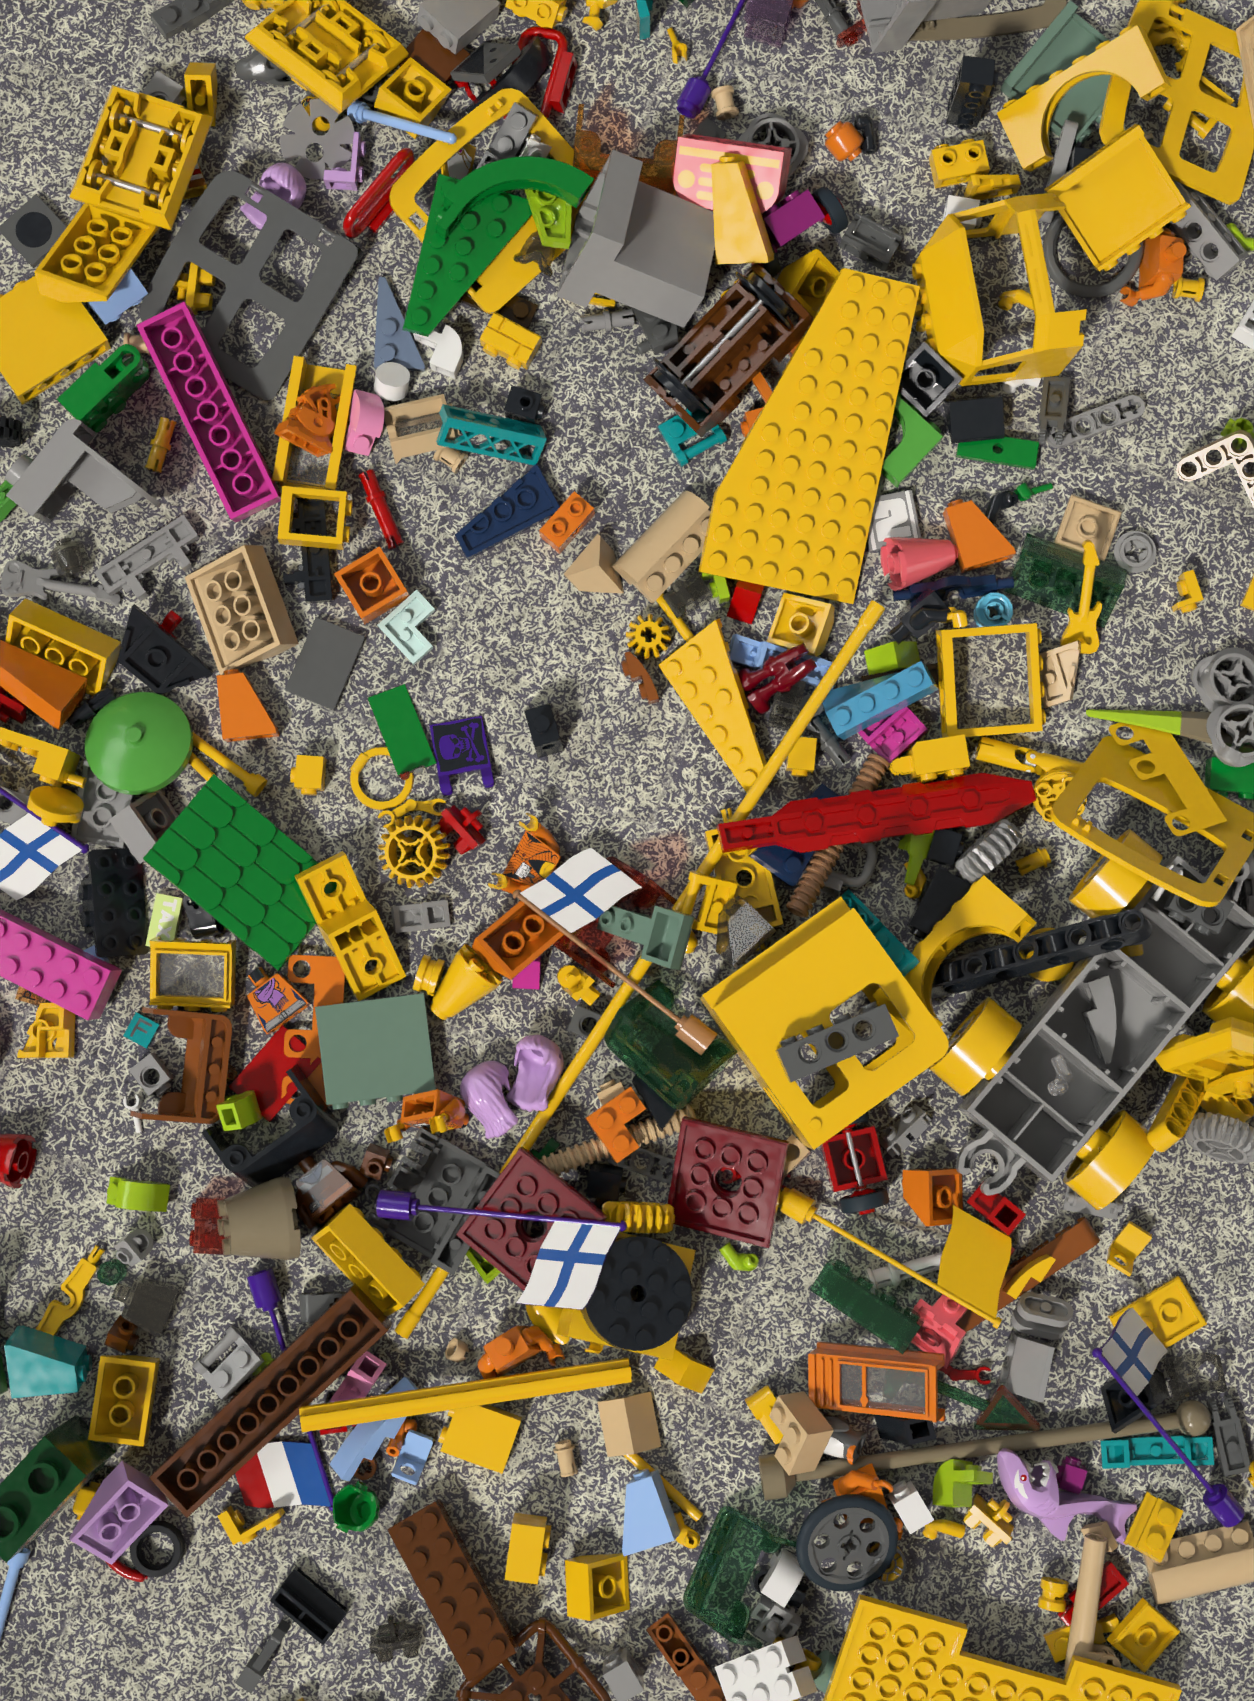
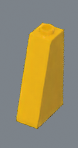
M736 156L719 157L720 162L711 164L716 264L768 263L774 260V253L745 162L736 161Z

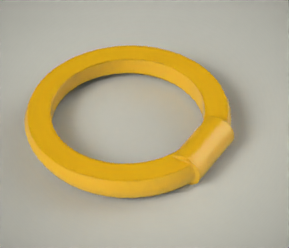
M375 747L359 754L350 768V784L353 793L361 803L372 809L388 810L400 805L409 796L413 787L414 775L411 773L405 776L404 788L394 799L380 802L368 798L359 786L358 777L370 758L379 755L390 756L387 747Z

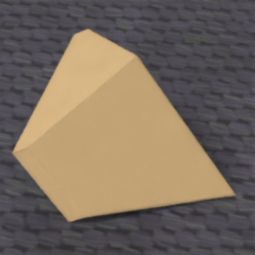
M597 534L563 575L579 591L624 593L620 574L612 567L616 562L614 551Z

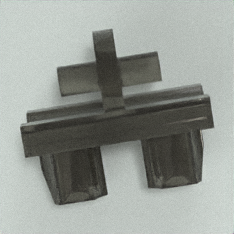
M394 1614L388 1615V1624L379 1625L378 1630L370 1632L371 1654H376L380 1663L393 1659V1650L403 1649L404 1656L407 1658L418 1656L421 1637L419 1622L407 1624L406 1621L396 1622Z

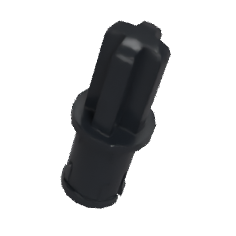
M106 686L90 699H83L84 703L74 710L67 719L68 723L74 729H78L80 725L92 716H96L105 705L116 699V694L110 687Z

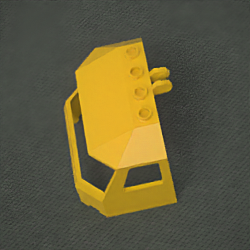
M1054 193L1016 196L948 214L912 265L913 279L917 280V284L920 286L917 300L918 305H916L914 316L921 317V320L916 323V331H926V342L963 377L959 383L961 386L1059 376L1083 347L1084 334L1079 333L1080 321L1086 320L1087 309L1055 313L1038 221L1044 212L1064 210L1066 208L1063 202H1057V196ZM995 214L986 228L965 230L961 223L962 221ZM1019 233L1035 314L1033 348L982 360L984 326L967 239L995 236L996 239H999L1001 235ZM1021 362L1018 368L1011 373L975 376L980 370Z

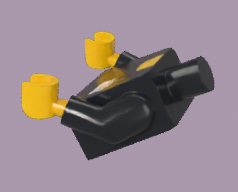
M927 588L896 615L900 623L888 633L899 645L909 635L918 639L938 622H952L954 628L965 627L968 625L967 616L963 610L947 607L934 590Z

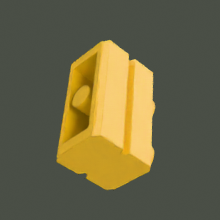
M494 312L480 337V343L483 346L482 350L492 357L500 355L507 359L506 363L518 370L520 367H523L527 370L542 344V338L540 335Z

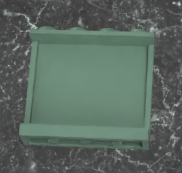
M1070 0L1004 80L1000 91L1010 99L1018 100L1026 95L1025 92L1030 87L1044 84L1049 80L1051 74L1059 70L1064 71L1072 66V62L1083 55H1090L1096 51L1095 48L1099 44L1109 39L1077 15L1078 6ZM1111 75L1094 76L1079 82L1062 97L1055 108L1049 129L1060 137L1065 119L1078 122L1073 148L1078 142L1084 144L1093 131L1090 128L1095 122L1100 124Z
M424 993L315 1007L326 1105L332 1104L333 1110L349 1108L348 1102L359 1101L360 1106L376 1104V1098L384 1097L387 1098V1102L402 1101L403 1095L436 1090Z

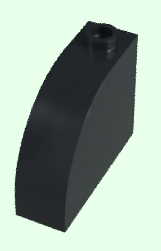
M940 867L937 868L906 925L912 928L910 933L924 940L932 931L934 925L951 911L953 904L965 896L972 884ZM983 934L972 937L962 942L961 944H966L979 940L989 934Z

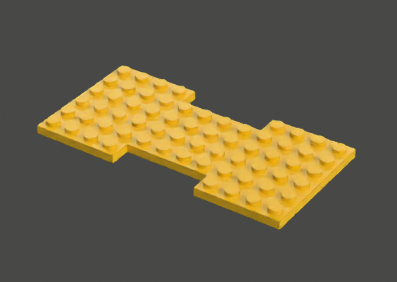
M859 1594L823 1701H1178L1182 1689L1179 1684L1077 1655L1072 1656L1065 1679L965 1652L961 1648L968 1631L966 1624Z

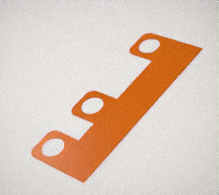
M292 955L288 961L289 981L292 983L314 984L312 1030L289 1029L286 1031L284 1054L287 1057L311 1058V1065L317 1057L321 1058L315 1007L343 1003L345 974L337 957ZM300 960H304L310 965V973L304 978L297 977L293 972L294 964ZM294 1035H301L306 1039V1048L301 1052H294L289 1047V1041ZM321 1062L308 1077V1080L326 1103ZM289 1076L284 1077L282 1080L281 1098L286 1095L289 1083L293 1082ZM290 1098L286 1104H291L295 1099Z

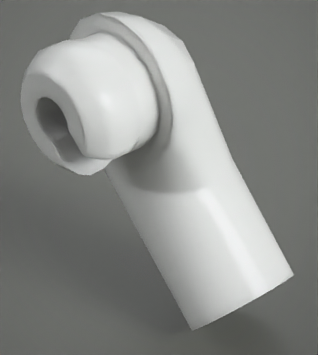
M1041 378L1006 381L1002 385V389L1004 392L1012 394L1016 391V387L1022 384L1037 388Z

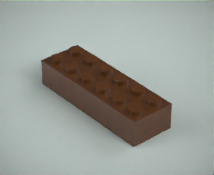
M440 1499L387 1529L467 1682L518 1652L520 1647Z

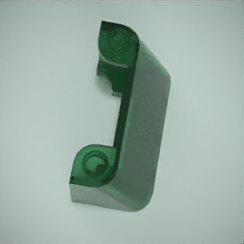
M658 979L646 988L645 991L671 1011L675 1002L673 992ZM638 994L617 1011L605 1033L606 1045L671 1107L678 1110L683 1109L734 1059L738 1051L727 1041L719 1038L711 1042L702 1055L698 1054L675 1036L678 1032L674 1028L677 1022L641 994Z

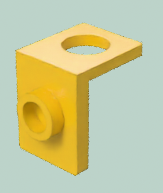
M1128 1221L1110 1244L1106 1262L1130 1277L1133 1271L1134 1260L1152 1239V1234L1135 1223ZM1115 1257L1121 1259L1126 1266H1123L1119 1262H1117Z

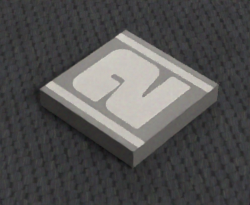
M912 490L876 496L867 537L869 552L881 550V547L886 546L887 543L883 542L884 539L888 537L921 538Z

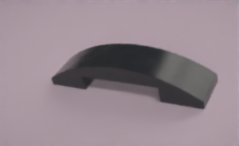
M534 36L521 50L519 58L487 92L483 91L467 107L466 112L468 114L502 89L513 88L525 94L533 86L553 57L538 36Z

